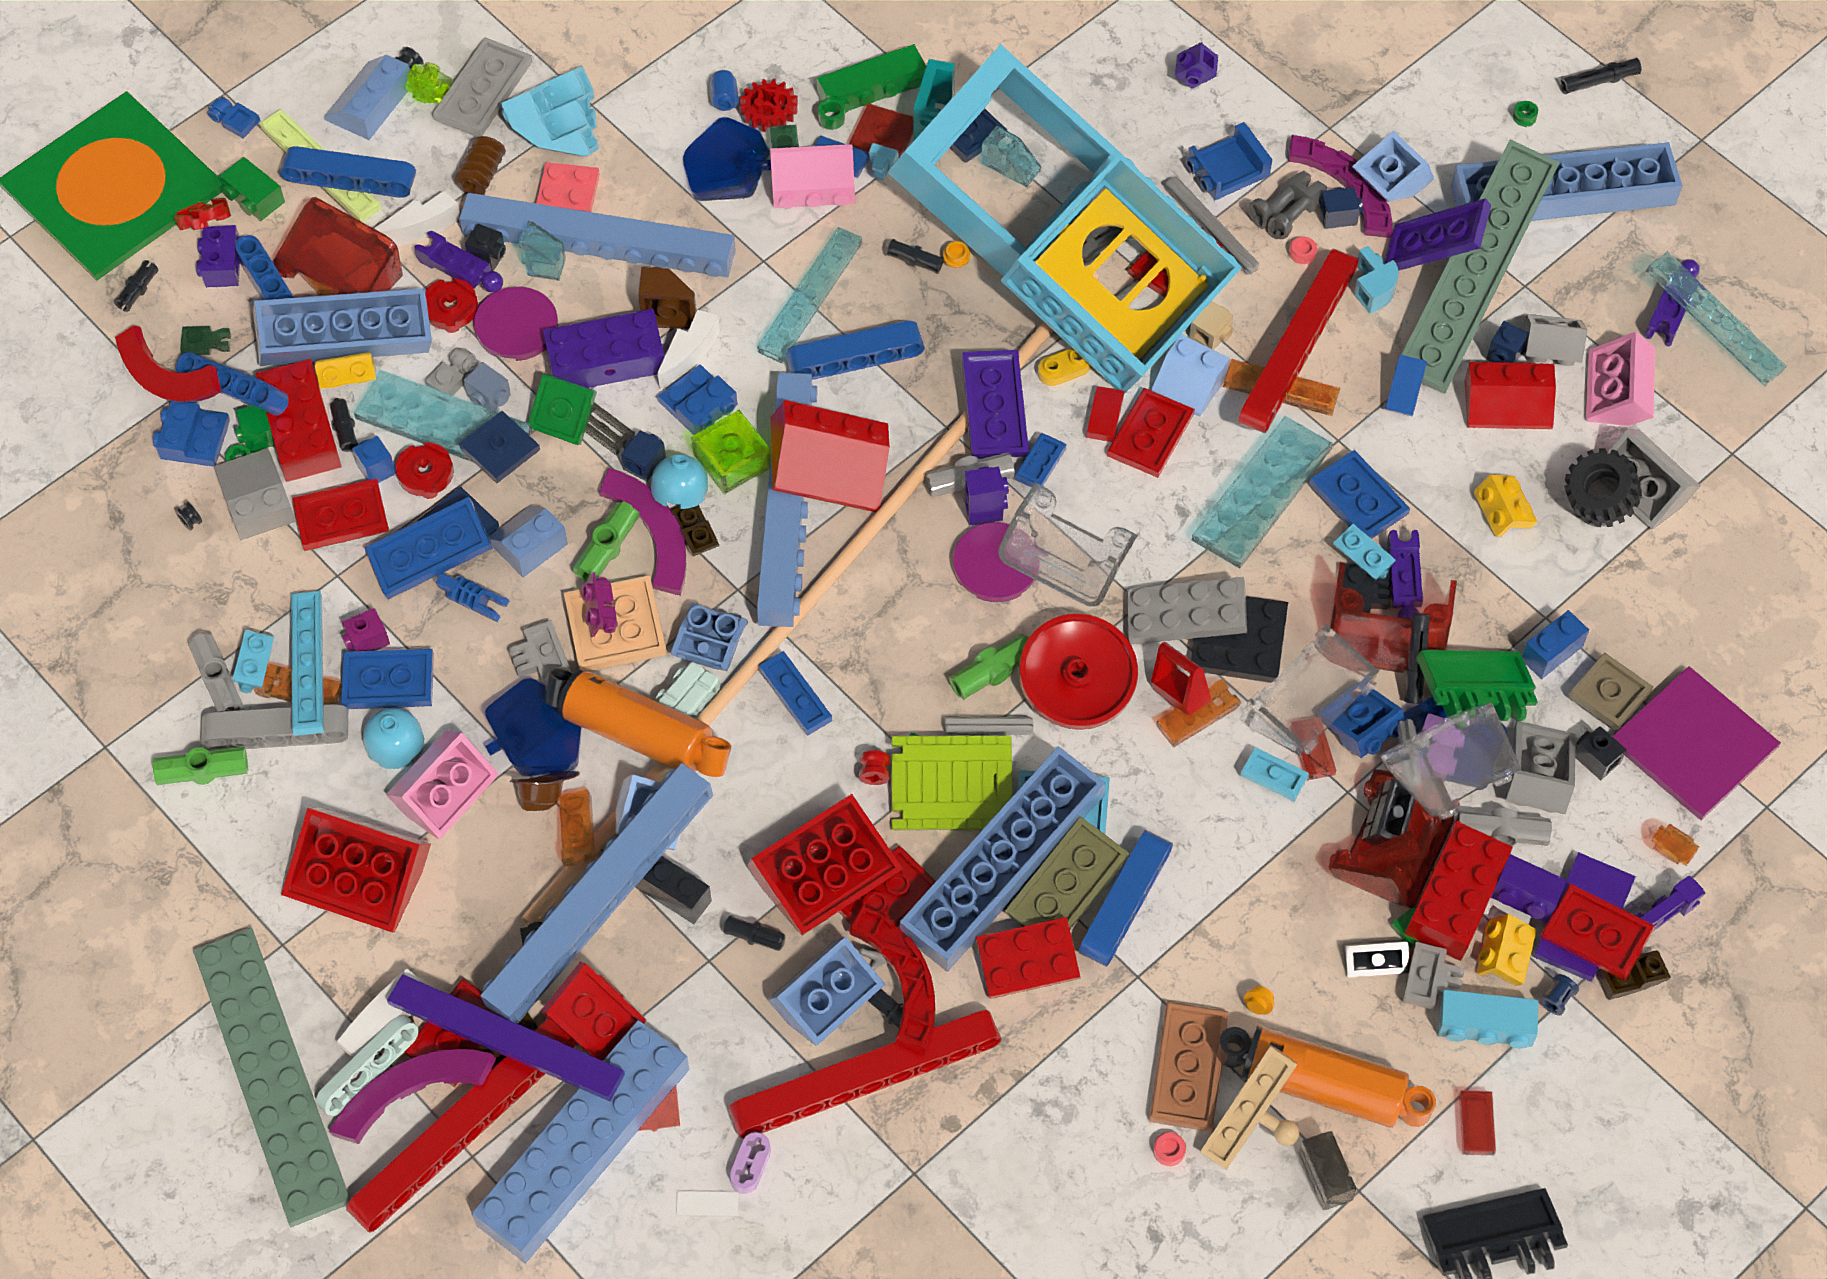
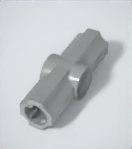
M1004 453L979 460L975 456H966L959 459L954 466L926 472L929 493L933 498L961 490L965 492V471L976 470L984 466H999L1001 477H1007V479L1015 478L1011 455Z
M201 633L194 636L188 643V646L217 712L241 711L244 709L243 703L213 635ZM215 674H220L217 677L211 678Z
M1498 808L1491 812L1459 809L1457 814L1458 822L1510 846L1516 843L1548 846L1550 843L1552 832L1550 818L1517 815L1515 810L1509 808Z

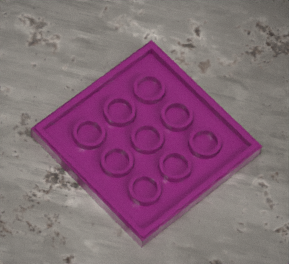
M1690 666L1612 736L1627 749L1625 756L1701 821L1778 749L1781 744L1779 740Z

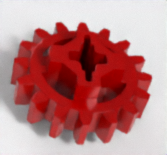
M762 79L761 85L753 82L752 90L745 88L744 96L740 97L741 115H744L745 123L752 121L753 129L762 126V132H765L767 127H771L773 132H776L779 125L782 128H786V121L793 122L794 115L798 114L797 95H794L792 87L786 89V82L784 81L780 85L776 84V79H772L771 83H767L765 79Z

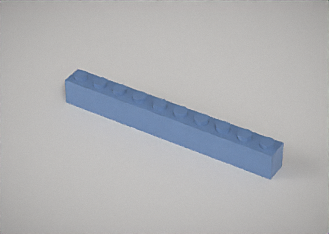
M473 193L467 194L459 218L462 234L465 236H470L478 223L502 232L504 242L521 244L526 247L547 248L551 251L572 252L577 255L597 256L607 260H622L632 264L641 263L661 268L678 269L684 272L703 273L713 277H729L736 252L735 238L732 234Z
M778 373L775 411L784 400L812 406V402L817 403L818 386L812 385V374ZM770 459L757 606L758 626L794 627V616H800L801 600L796 598V591H802L803 576L798 574V567H804V550L800 549V543H806V525H802V519H808V502H805L802 496L772 490V459Z
M682 763L676 770H671L666 775L661 788L656 793L653 792L647 797L641 811L637 815H632L627 820L622 833L607 843L603 855L597 861H593L588 865L583 878L577 884H573L568 888L564 895V900L558 907H553L548 911L544 918V923L538 930L528 934L524 940V946L516 955L512 954L505 961L503 970L496 978H491L485 984L481 994L485 1006L496 1015L518 1024L713 797L711 784Z

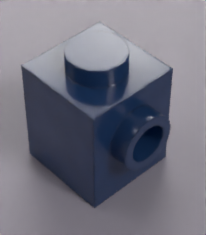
M1340 187L1322 191L1320 211L1325 229L1357 225L1359 214L1363 213V203L1361 197L1357 198L1355 187Z
M1503 321L1491 340L1486 360L1497 363H1517L1524 351L1529 332Z
M640 430L634 438H630L627 441L621 454L623 470L648 482L656 466L661 460L666 458L664 442L657 435L647 434Z

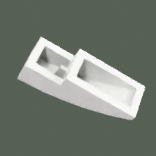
M442 191L424 205L415 199L373 229L376 244L380 249L397 247L428 238L429 231L439 233L460 221L459 206L445 191Z
M697 310L688 331L677 329L658 371L660 389L665 390L692 371L705 357L720 333L719 315Z
M404 970L364 1008L337 1041V1044L352 1058L394 1018L398 1016H406L408 1018L411 1015L388 1005L387 1002L389 995L402 974L422 982L410 970Z

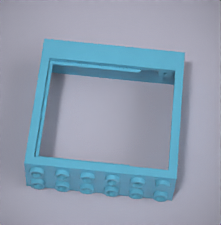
M1000 44L906 149L887 173L996 271L1004 276L1017 259L1121 152ZM997 87L1094 173L1087 182H1081L1026 247L934 166L990 103L991 94ZM1058 236L1033 260L1034 262L1058 239Z

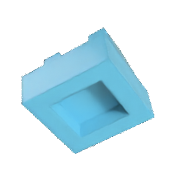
M872 143L869 155L871 165H873L872 170H875L874 177L884 180L888 170L899 159L898 150Z

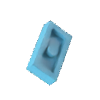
M1255 747L1241 771V776L1295 802L1308 779L1309 773Z

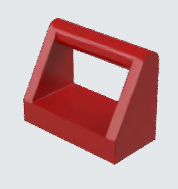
M1162 642L1158 648L1151 678L1153 690L1190 716L1212 701L1204 670L1170 644ZM1177 665L1183 668L1185 671H1187L1190 675L1187 676L1182 671H1180L1177 668Z

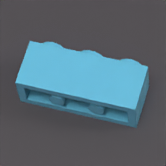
M1452 990L1443 991L1439 1002V1037H1446L1454 1042L1464 1041L1465 1039L1475 1040L1483 1045L1503 1043L1517 1049L1533 1046L1538 1035V1000Z

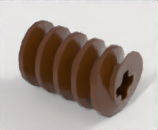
M480 136L473 140L472 146L469 148L459 171L455 175L456 184L464 193L485 195L486 189L489 187L490 181L494 178V173L498 170V165L502 162V157L506 153L504 145L500 141L488 136Z

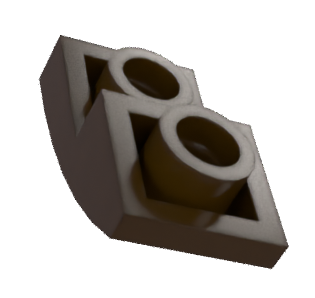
M699 505L687 509H681L680 506L670 510L680 525L685 545L692 557L719 547V542L709 521L705 519Z
M1658 950L1640 954L1626 981L1602 969L1596 972L1608 1000L1648 989L1671 978Z

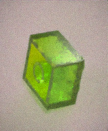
M740 409L691 436L693 455L702 464L705 471L724 495L770 469L771 449Z

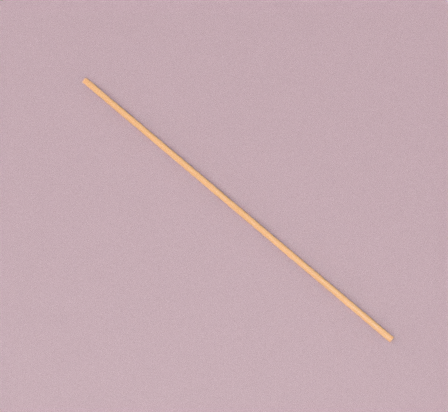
M1095 272V273L1093 274V276H1094L1097 280H1099V276H1098V274ZM1045 322L1038 327L1018 350L1020 369L1053 333L1054 330ZM967 410L800 599V616H794V627H775L697 716V720L708 725L715 720L756 673L759 665L770 657L926 478V472H930L936 467L968 430ZM657 762L644 778L660 782L672 768ZM616 810L521 917L526 925L538 922L616 833Z

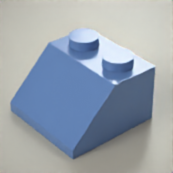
M530 505L489 536L492 541V547L522 577H525L568 545L565 527L546 508Z

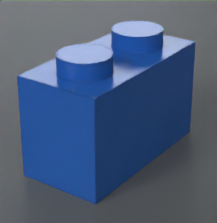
M1567 610L1526 643L1522 655L1525 664L1542 680L1584 646L1590 629L1573 613Z

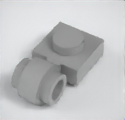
M457 348L450 357L452 366L443 362L425 380L428 388L447 401L464 385L465 376L463 374L472 373L478 365L476 356L465 348Z

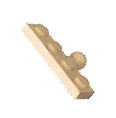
M1270 1045L1201 1148L1200 1153L1227 1170L1259 1122L1274 1132V1137L1279 1144L1284 1146L1294 1144L1299 1138L1298 1126L1290 1120L1280 1121L1266 1111L1298 1063Z

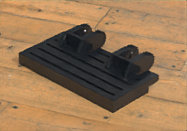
M1546 1188L1422 1216L1423 1228L1443 1276L1455 1274L1457 1271L1460 1279H1473L1467 1264L1475 1263L1481 1279H1493L1489 1264L1484 1255L1485 1253L1488 1254L1492 1265L1520 1259L1524 1271L1529 1275L1536 1272L1535 1262L1530 1250L1537 1249L1545 1269L1550 1270L1554 1269L1555 1263L1546 1239L1550 1240L1554 1251L1568 1247L1563 1234L1562 1224Z

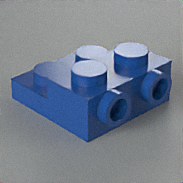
M701 364L658 395V402L695 437L702 431L709 430L715 421L723 415L730 414L738 405L737 392L719 375L716 377L711 375Z
M171 401L170 406L164 407L161 413L162 430L156 431L153 437V446L156 447L160 459L211 467L216 466L230 423L229 414L201 410L200 405L197 403Z
M1363 681L1318 714L1320 722L1339 735L1341 744L1360 758H1363L1368 753L1370 755L1376 754L1380 750L1382 743L1389 737H1399L1397 725L1399 721H1405L1401 707Z

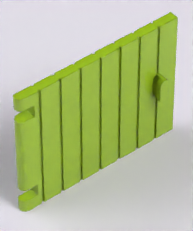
M892 736V747H903V754H892V812H903V819H892V830H983L1012 798V736Z

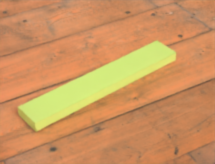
M282 109L260 122L261 129L285 152L292 146L324 150ZM323 187L359 223L364 222L382 209L381 203L370 193Z

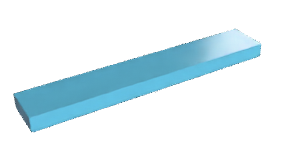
M321 591L291 594L292 730L294 736L324 733Z

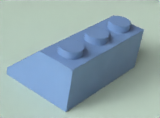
M389 55L368 61L326 113L324 119L370 140L413 86L409 64Z
M845 936L834 940L771 996L768 1001L788 1025L813 1045L817 1046L881 989L885 983Z

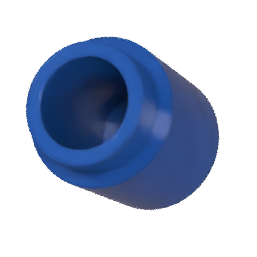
M728 70L715 72L710 81L713 106L722 111H729L739 103L737 80L732 72Z

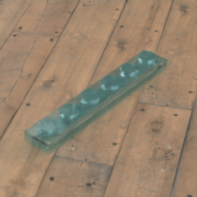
M840 227L836 229L758 344L757 351L759 354L783 363L788 349L795 345L862 245L861 236Z
M1668 251L1648 266L1646 272L1764 386L1785 370L1787 366Z

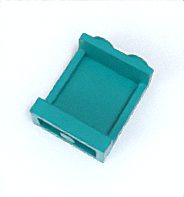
M934 59L928 60L913 108L914 141L940 113L941 110L935 108L936 103L947 105L955 96V63Z

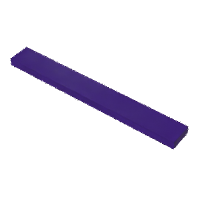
M403 974L387 999L388 1005L607 1101H611L625 1076L624 1070Z

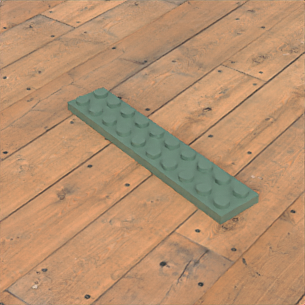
M1511 139L1509 140L1479 199L1486 198L1491 204L1480 249L1450 257L1401 354L1427 361L1422 380L1423 384L1444 394L1446 393L1560 162Z
M253 929L244 930L194 949L193 952L290 1228L347 1206L351 1200Z

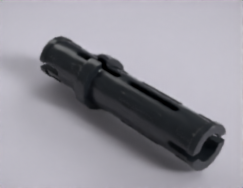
M1637 57L1619 63L1613 61L1608 63L1607 66L1562 77L1560 81L1561 88L1564 94H1569L1607 82L1617 83L1622 78L1641 74L1642 66Z
M1412 613L1408 668L1404 669V675L1407 676L1404 702L1422 704L1425 677L1416 657L1421 650H1427L1431 615Z

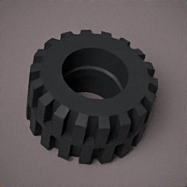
M1599 448V453H1594L1593 449L1587 451L1588 456L1585 458L1582 455L1577 457L1578 463L1576 465L1571 463L1568 468L1571 474L1565 475L1567 485H1564L1567 498L1574 513L1578 518L1582 517L1583 522L1590 524L1592 521L1595 527H1601L1602 523H1606L1607 527H1612L1613 522L1617 520L1619 524L1625 522L1624 516L1628 515L1631 517L1634 514L1632 507L1639 506L1640 500L1638 496H1642L1641 483L1633 463L1629 462L1628 457L1624 454L1619 456L1616 450L1611 449L1610 453H1607L1606 448ZM1611 477L1619 481L1617 490L1609 497L1596 499L1587 495L1590 485L1597 479Z

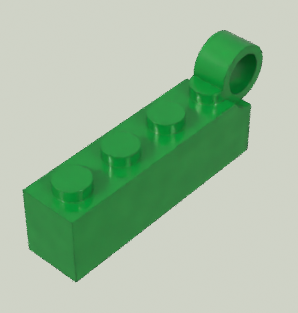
M915 44L816 77L817 95L821 101L818 107L820 125L829 130L838 129L845 123V113L868 106L873 102L888 97H894L911 89L919 88L926 64ZM828 112L838 113L836 116H827L825 114Z

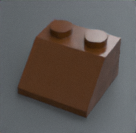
M641 267L638 292L640 311L654 309L658 328L689 329L697 312L695 293L668 268Z

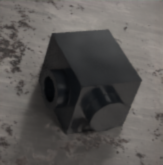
M478 223L465 242L466 251L488 262L491 271L495 270L506 252L502 232Z
M1599 726L1592 733L1586 731L1576 742L1578 748L1575 758L1601 781L1621 764L1627 749Z

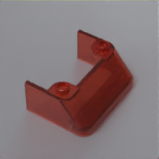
M1340 562L1334 585L1325 647L1327 656L1337 663L1404 673V669L1408 668L1412 620L1363 612L1364 600L1361 594L1353 589L1342 588L1346 563ZM1451 580L1444 604H1430L1423 611V613L1431 615L1427 650H1446L1453 617L1456 580Z

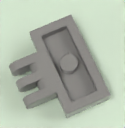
M551 620L524 629L527 642L509 649L511 657H515L513 658V663L515 667H518L516 671L520 677L539 672L542 682L546 683L550 669L562 668L570 671Z
M1416 942L1403 998L1404 1003L1433 1010L1437 996L1441 997L1444 990L1458 991L1456 989L1461 988L1462 980L1459 978L1463 977L1464 969L1444 963L1447 949Z

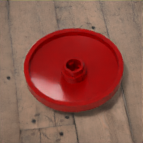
M1066 614L1045 622L1029 637L1022 651L1019 663V680L1028 703L1044 719L1068 729H1092L1112 721L1127 707L1136 689L1138 663L1132 645L1117 627L1096 616ZM1077 673L1081 675L1082 678H1078L1077 676H1073L1072 674Z

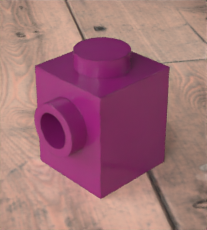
M375 608L342 622L345 633L341 634V637L348 651L351 649L354 651H377L390 645L386 629Z

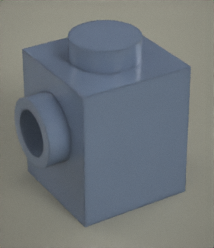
M484 362L464 379L467 396L470 397L477 407H484L491 413L498 407L503 406L511 396L508 379Z

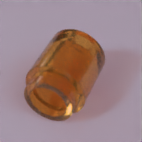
M1669 824L1667 828L1661 825L1652 838V841L1656 843L1653 848L1677 865L1682 863L1686 867L1700 847L1694 843V838L1672 824Z

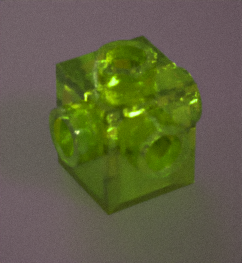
M431 62L414 64L408 72L404 89L413 93L412 97L420 102L440 103L448 92L453 79L440 72L441 68Z

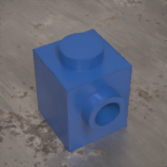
M378 435L370 440H364L358 446L352 448L357 466L366 480L377 478L378 483L396 474L392 456Z

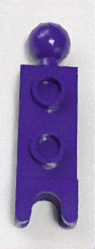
M434 231L428 232V237L431 238L430 246L415 245L414 250L418 261L431 269L436 268L455 279H461L469 283L474 289L480 282H482L483 288L491 293L499 291L503 286V277L498 272L491 271L488 262L446 241L444 236Z
M1683 260L1678 265V274L1671 273L1646 330L1645 337L1647 339H1651L1656 332H1662L1666 336L1665 345L1668 347L1672 345L1699 282L1693 280L1700 272V266L1695 260Z
M1393 529L1389 532L1387 539L1388 554L1396 559L1390 566L1392 607H1402L1397 614L1398 622L1402 627L1410 629L1412 623L1411 614L1419 613V610L1415 607H1422L1423 604L1419 532L1413 530L1411 532V539L1404 542L1398 538L1397 531Z
M1687 876L1673 887L1668 898L1666 895L1661 896L1652 904V910L1646 914L1639 912L1635 916L1655 925V931L1679 912L1683 916L1687 915L1700 905L1699 899L1706 893L1695 879Z

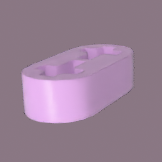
M750 1133L744 1138L731 1168V1184L735 1191L739 1193H751L757 1188L771 1153L770 1142L762 1133ZM756 1143H761L762 1150L764 1151H758L754 1160L750 1159L751 1148L749 1146L754 1147ZM747 1166L751 1167L750 1178L752 1180H746L744 1184L740 1183L737 1175H743Z

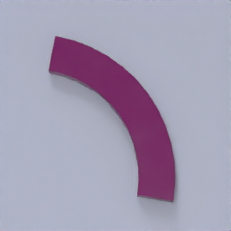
M1292 135L1289 162L1316 168L1336 179L1345 188L1355 187L1357 198L1361 197L1363 203V213L1361 215L1364 224V235L1391 238L1392 216L1389 204L1353 169L1352 166L1358 161L1342 150L1337 151L1326 146L1325 142Z
M609 468L599 491L600 496L619 503L624 501L632 505L639 512V517L650 532L657 550V568L653 580V589L681 596L687 571L686 549L681 528L675 515H672L668 505L666 507L655 501L651 494V488L628 474Z
M456 1049L432 1052L402 1062L372 1080L359 1091L339 1114L329 1132L334 1137L360 1144L370 1127L384 1113L385 1108L398 1098L402 1100L417 1091L425 1089L426 1085L444 1082V1084L467 1083L482 1086L496 1058L493 1054L487 1052Z

